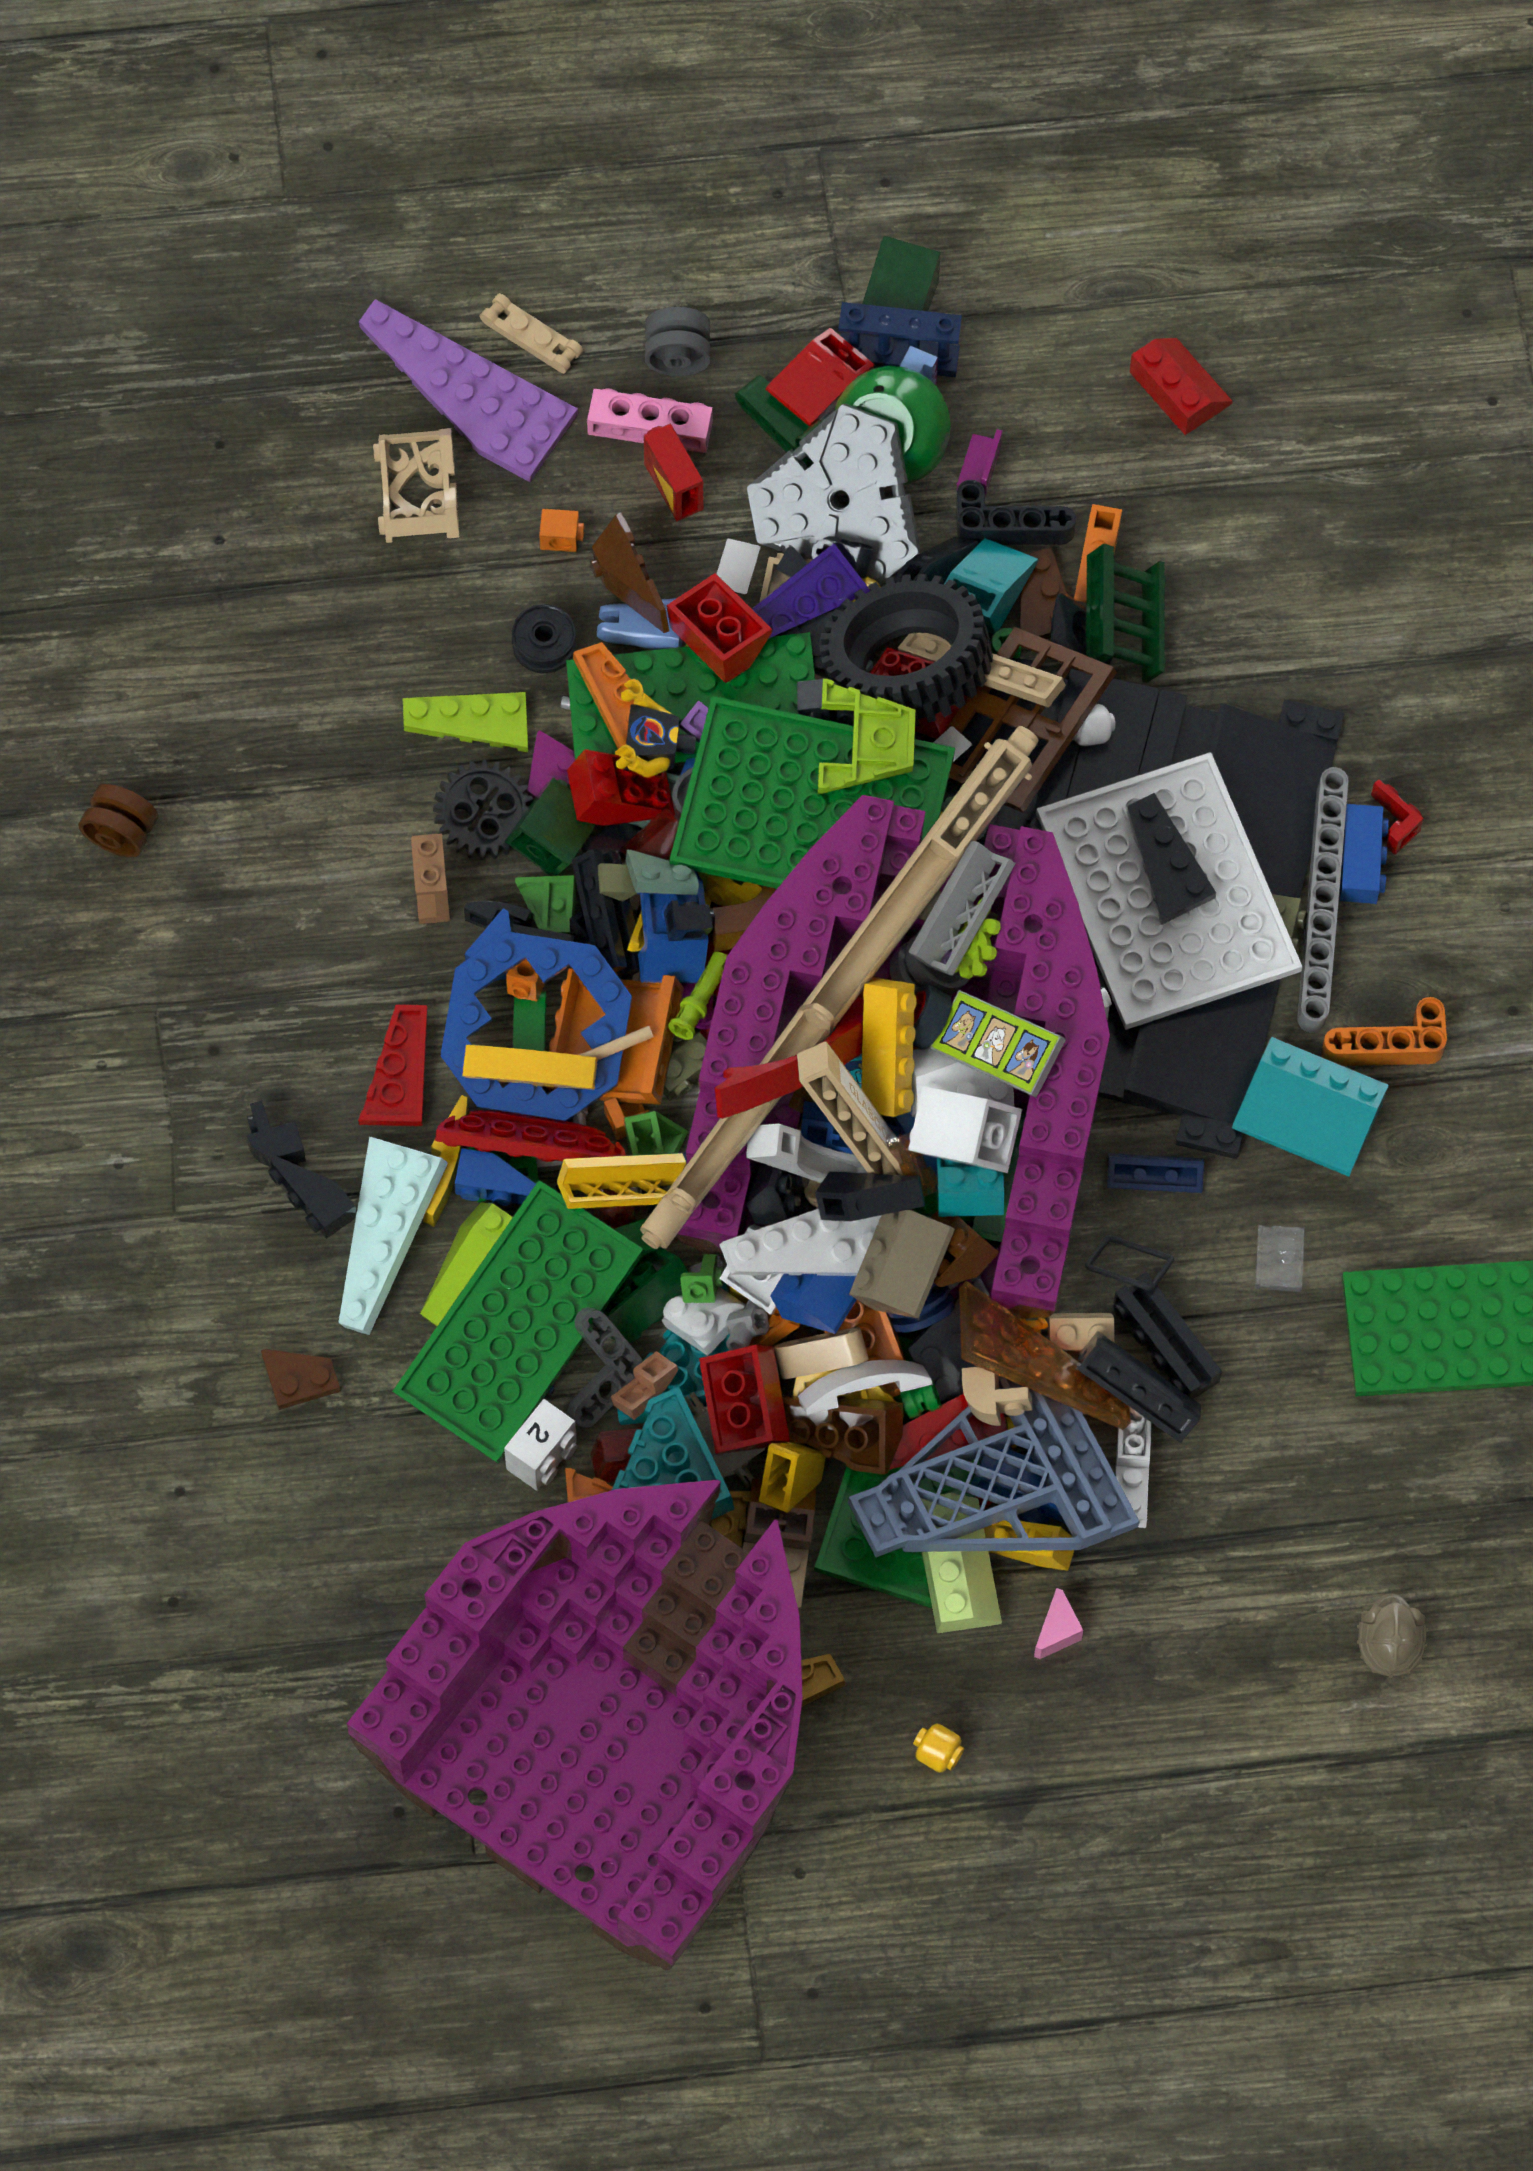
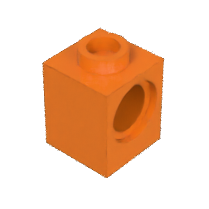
M542 509L539 534L540 550L577 552V542L583 541L584 523H579V512Z
M527 959L520 962L506 974L507 994L513 995L518 999L537 1002L545 984Z

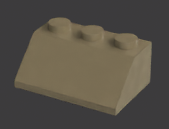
M911 1210L881 1215L849 1295L876 1311L919 1318L955 1229Z

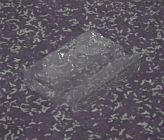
M1258 1225L1255 1289L1262 1287L1269 1288V1290L1301 1292L1305 1228L1263 1227V1225Z

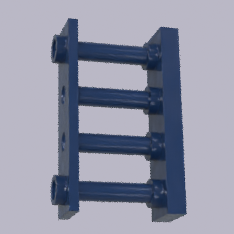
M842 302L838 331H842L840 336L874 363V368L884 366L900 367L909 347L912 346L938 357L937 375L956 377L960 345L951 344L959 343L962 315Z

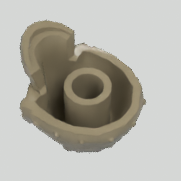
M1396 1594L1381 1596L1369 1611L1361 1612V1621L1357 1625V1644H1359L1360 1658L1364 1660L1366 1665L1372 1670V1673L1389 1676V1678L1405 1674L1409 1675L1418 1663L1422 1661L1425 1647H1427L1426 1636L1428 1628L1425 1624V1615L1419 1609L1410 1608L1406 1601Z

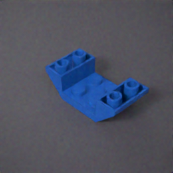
M695 871L699 883L697 895L637 893L640 894L644 946L638 952L641 983H662L663 975L675 976L680 983H697L705 970L708 936L702 940L668 941L664 917L665 909L674 900H678L679 906L686 902H697L698 905H705L703 881L697 871Z

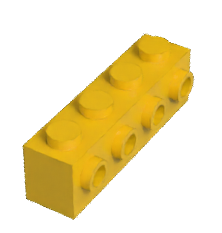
M879 979L864 984L861 1089L880 1115L896 1117L911 1112L914 1100L912 1074L915 1067L913 1042L916 1034L914 1028L916 996L914 995L915 984Z

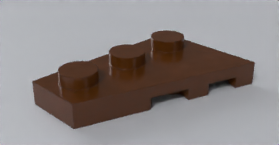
M1052 548L1027 553V555L1038 558L1039 561L1021 591L1020 629L1044 639L1050 638L1051 622L1057 594L1061 591L1067 593Z

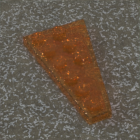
M967 1280L959 1288L961 1359L1122 1430L1131 1423L1130 1407L1077 1370V1364L1079 1363L1077 1360Z

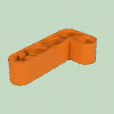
M1426 997L1420 1000L1415 1011L1413 1026L1331 1029L1324 1038L1321 1052L1322 1058L1341 1066L1436 1063L1442 1058L1447 1041L1444 1005L1434 997ZM1426 1012L1432 1013L1436 1018L1429 1020L1424 1018L1422 1014ZM1431 1041L1436 1043L1438 1047L1434 1049L1428 1048L1424 1043ZM1401 1042L1407 1048L1397 1049L1393 1046V1043ZM1371 1043L1375 1046V1049L1367 1050L1361 1044Z

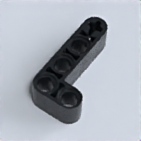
M965 480L959 485L957 490L956 522L958 537L977 540L978 543L986 538L1002 545H1062L1069 543L1074 538L1076 515L1068 507L985 506L984 487L976 480ZM966 497H974V498H976V500H974V501H968V500H966V499H964V498H966ZM969 523H972V524H975V525H977V526L974 527V528H969V527H966L965 525H966V524H969ZM1002 523L1007 525V527L999 528L995 525ZM1033 523L1036 524L1037 527L1030 528L1026 526V524Z

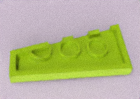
M526 692L403 698L404 731L441 738H444V736L456 737L464 742L490 743L492 747L503 748V746H508L528 753Z

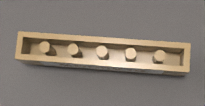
M827 1041L797 1053L799 1081L867 1173L917 1176L915 1161Z

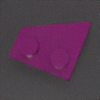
M540 730L536 735L527 789L528 796H532L533 799L537 797L545 784L553 777L556 780H563L570 785L567 769L575 761L574 751Z

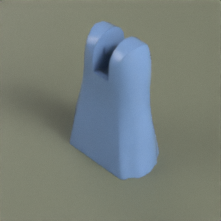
M662 599V602L666 609L668 625L669 618L667 612V604H669L675 599ZM626 603L608 604L600 607L599 618L605 622L597 626V637L605 642L638 646L650 650L682 647V639L670 628V625V631L663 633Z

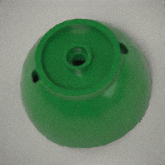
M884 366L874 368L859 375L844 389L837 400L834 411L846 403L897 423L908 482L903 483V485H908L924 478L941 462L950 439L951 422L945 400L938 387L930 379L919 372L905 367ZM877 386L884 387L883 392H875Z

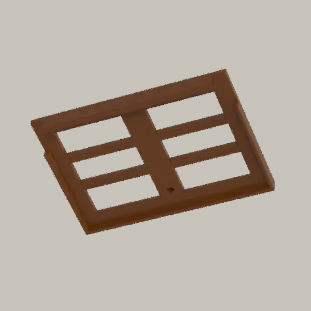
M1014 627L996 655L1011 660L1021 646L1038 653L1031 664L1033 668L1040 669L1048 657L1063 664L1056 674L1063 677V680L1071 668L1092 675L1061 723L1041 715L1046 706L1036 704L1033 710L1030 711L1016 705L1020 697L1010 695L1006 701L989 694L992 688L983 685V687L976 686L977 694L973 698H966V704L958 710L945 730L947 731L953 726L962 734L976 712L994 719L964 766L961 767L952 763L949 782L961 787L971 775L972 769L986 750L984 744L992 741L1003 723L1013 728L1023 726L1033 732L1037 738L1048 742L1032 765V768L1028 771L1032 778L1030 780L1024 778L1018 788L1013 791L1003 804L1024 813L1117 672L1113 666Z

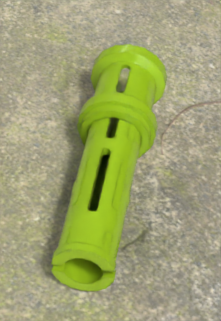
M716 951L712 954L690 996L682 999L679 1013L676 1018L671 1019L669 1022V1030L677 1037L691 1040L695 1035L694 1029L697 1023L706 1016V1005L722 979L727 957L724 953Z

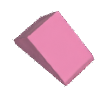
M1056 1588L1035 1647L1034 1657L1039 1659L1082 1640L1083 1629L1063 1590Z

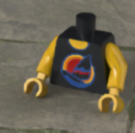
M631 679L624 683V686L628 689L621 692V699L626 702L634 700V704L630 705L626 745L621 746L615 751L616 755L621 756L616 761L617 768L623 769V771H634L646 778H650L666 770L673 769L676 752L694 754L696 736L678 734L679 717L673 715L643 692L642 684L638 680Z

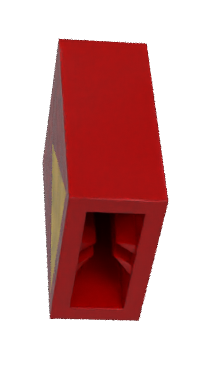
M671 423L663 427L657 426L652 428L647 434L643 435L644 465L677 522L704 510L703 479Z

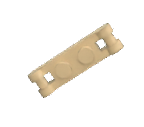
M497 294L492 300L493 305L490 308H485L479 316L487 326L561 373H566L571 367L570 362L574 358L577 359L584 351L578 342L562 336L511 303L503 294ZM504 313L507 315V318L502 320L498 316ZM559 349L563 351L561 355L555 354Z

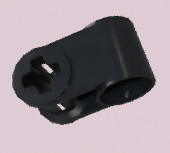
M836 536L825 537L814 544L812 548L813 559L824 551V547L834 543L861 579L867 578L874 551L872 546Z

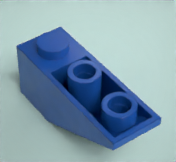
M461 1148L455 1180V1194L460 1195L465 1200L478 1201L481 1198L492 1200L494 1204L500 1206H509L511 1203L522 1205L536 1185L494 1153Z

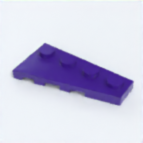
M833 543L754 606L752 610L772 628V634L769 637L771 638L841 606V603L846 599L855 600L854 593L860 589L865 594L870 592V589Z

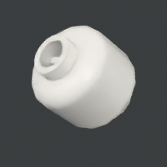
M1096 704L1072 740H1075L1080 746L1106 743L1110 739L1112 731L1115 730L1113 714L1109 713L1105 706Z

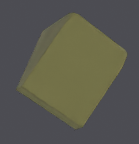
M601 863L598 865L600 894L620 901H624L637 894L627 864Z

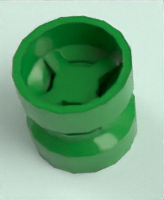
M933 1380L932 1385L904 1392L900 1391L905 1410L910 1419L920 1416L925 1410L935 1411L942 1408L939 1393Z

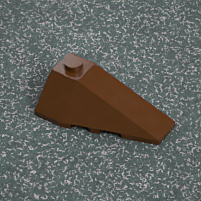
M782 1396L790 1439L800 1444L806 1443L820 1450L822 1455L828 1458L834 1457L846 1463L847 1467L855 1471L884 1475L888 1473L903 1436V1403L837 1398L838 1408L807 1415L799 1402L798 1396Z

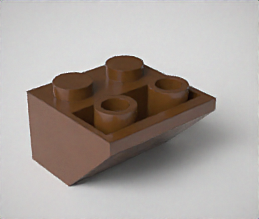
M937 1209L930 1217L955 1229L934 1279V1283L938 1287L978 1277L999 1253L959 1216L939 1217Z
M752 1478L744 1542L757 1543L776 1519L779 1524L784 1547L809 1550L815 1514L816 1487L787 1513L759 1502L762 1480Z

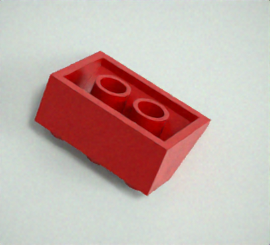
M1177 338L1154 339L1131 355V375L1184 435H1187L1229 407L1233 402Z
M716 573L667 604L670 628L725 683L751 667L772 634V628Z
M755 1344L699 1358L715 1454L762 1449L769 1447L771 1443L790 1442L773 1346Z

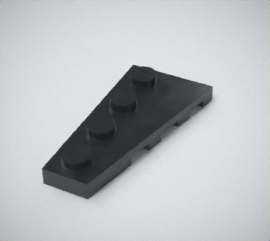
M1152 793L1128 805L1127 815L1137 847H1139L1142 864L1151 886L1150 890L1158 909L1161 925L1215 899L1216 891L1156 794Z

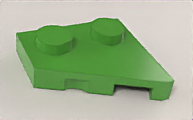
M575 876L515 878V882L528 909L531 910V915L538 929L570 934L569 919L575 916Z

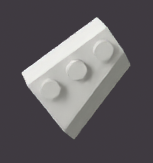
M930 1046L925 1049L918 1048L913 1050L915 1067L912 1074V1091L914 1094L912 1117H916L917 1102L921 1096L923 1086L985 1098L1014 1107L1013 1087L932 1050Z

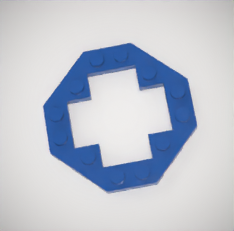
M507 931L455 968L440 1056L477 1108L569 1121L618 1085L624 1050L598 1060L594 1090L558 1087L547 1095L541 1086H534L532 1084L509 1083L503 1088L498 1080L466 1078L462 1075L466 1045H471L468 1038L493 1021L475 995L525 959H527L544 984L571 966L605 1013L602 1018L581 1032L582 1037L591 1049L626 1035L632 995L595 945Z

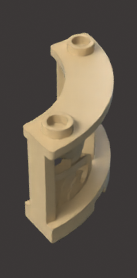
M451 428L439 429V431L379 435V443L373 444L375 462L381 463L383 516L378 517L380 535L386 536V543H392L393 537L446 532L447 538L459 537L456 483H450V476L455 475ZM439 440V442L424 448L420 452L416 442ZM409 443L414 457L409 460L407 453L399 448L401 459L393 461L389 455L390 444ZM428 464L429 472L431 469L437 468L439 473L431 476L426 472L424 466ZM417 471L427 485L443 489V491L429 495L423 501L421 508L410 504L399 494L408 480ZM389 472L397 475L391 485L389 483ZM391 502L398 508L393 510L392 512ZM433 504H440L441 506L438 507V508H435V507H433V506H431V505H433Z

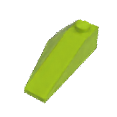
M481 1202L461 1224L420 1313L425 1319L435 1326L439 1325L513 1218L511 1215L493 1203Z

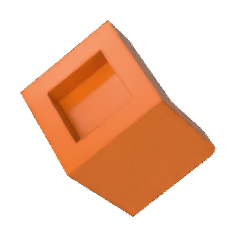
M616 1097L604 1101V1114L616 1140L626 1137L624 1117L649 1112V1110L644 1109L642 1103L626 1102L619 1105Z

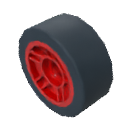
M929 984L920 986L914 992L916 996V1007L914 1009V1028L916 1034L913 1045L920 1049L928 1048L940 1035L947 1022L952 1005L951 996Z

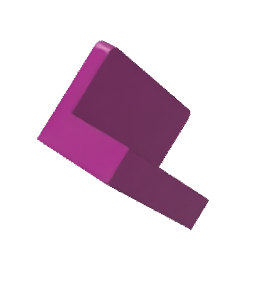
M996 429L994 439L972 434L956 490L965 480H976L984 487L986 498L1000 453L1003 430Z

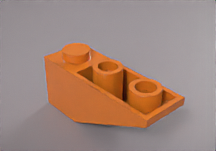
M1092 504L1074 596L1076 601L1086 603L1087 555L1102 544L1114 546L1115 554L1122 509Z

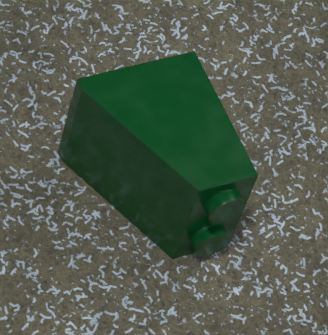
M884 235L862 304L928 311L939 283L941 252Z
M553 777L545 784L504 841L549 876H557L570 865L572 859L575 858L596 824L577 821L570 785L563 780H556Z

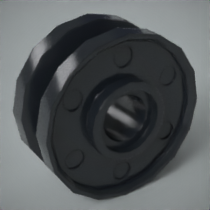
M549 604L533 605L523 610L515 619L512 628L514 656L526 669L541 674L553 673L564 668L567 665L566 660L573 658V652L576 648L575 624L569 614L561 608ZM541 636H547L551 639L546 642L539 641L537 638Z

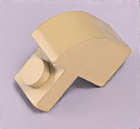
M994 1365L962 1368L964 1396L971 1412L980 1421L989 1425L1001 1426L1000 1413L1017 1416L1023 1414L1024 1411L1032 1410V1397L1028 1387L999 1389V1379Z

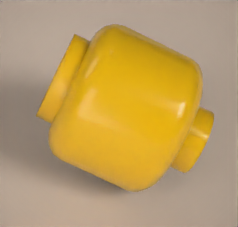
M938 1723L933 1724L928 1730L922 1728L913 1742V1745L918 1747L916 1750L917 1760L938 1773H942L947 1769L952 1771L964 1751V1747L961 1746V1737Z

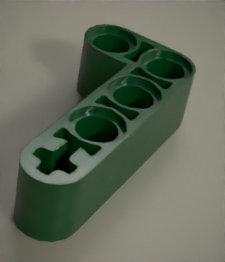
M758 375L735 393L737 403L786 453L791 449H797L800 446L799 442L823 421L818 420L812 426H808L765 390L769 382L764 377ZM808 455L802 459L808 468L814 463Z

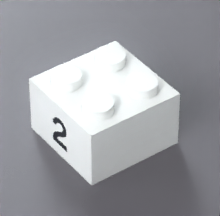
M543 1399L505 1446L506 1469L536 1491L539 1490L543 1483L548 1485L556 1476L558 1471L556 1467L563 1459L567 1461L577 1448V1444H575L577 1435L575 1420Z

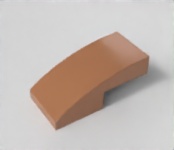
M656 1351L633 1369L635 1379L611 1396L613 1406L635 1420L644 1412L649 1399L662 1394L678 1371L677 1365Z

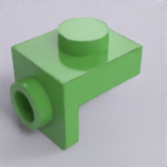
M704 1254L700 1272L681 1274L680 1280L684 1303H715L718 1286H723L724 1284L720 1279L724 1270L723 1267H718L717 1254Z

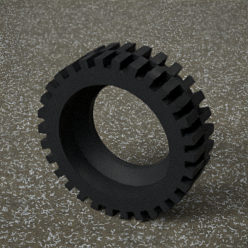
M909 574L902 575V582L895 583L894 578L891 577L885 579V586L879 587L877 582L870 584V592L866 594L860 589L854 593L856 599L854 602L846 599L841 603L843 612L837 609L834 610L831 614L833 622L827 621L824 626L826 633H821L820 641L822 645L819 647L827 679L847 689L849 686L858 689L861 694L877 699L881 697L915 709V726H920L919 719L925 717L928 723L936 721L935 714L939 712L944 717L952 714L950 706L955 705L960 709L966 704L965 695L973 698L977 694L976 686L983 687L986 682L984 674H990V662H993L992 645L980 604H977L973 594L969 595L967 588L964 586L958 588L957 583L950 579L944 585L943 578L936 575L931 582H929L927 574H918L917 581H912ZM929 633L945 639L951 645L950 649L936 662L912 673L897 676H881L866 672L867 663L873 653L886 642L902 635Z

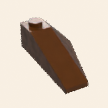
M622 513L616 514L592 546L594 560L590 561L592 572L595 578H601L605 587L660 631L667 633L670 630L664 604L653 579H649L642 554L638 555L633 544L635 543V538Z

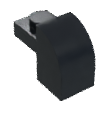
M262 1100L251 1103L252 1115L247 1116L251 1134L246 1136L248 1147L254 1158L269 1167L268 1157L270 1155H275L293 1164L305 1162L304 1147L296 1122L271 1128Z

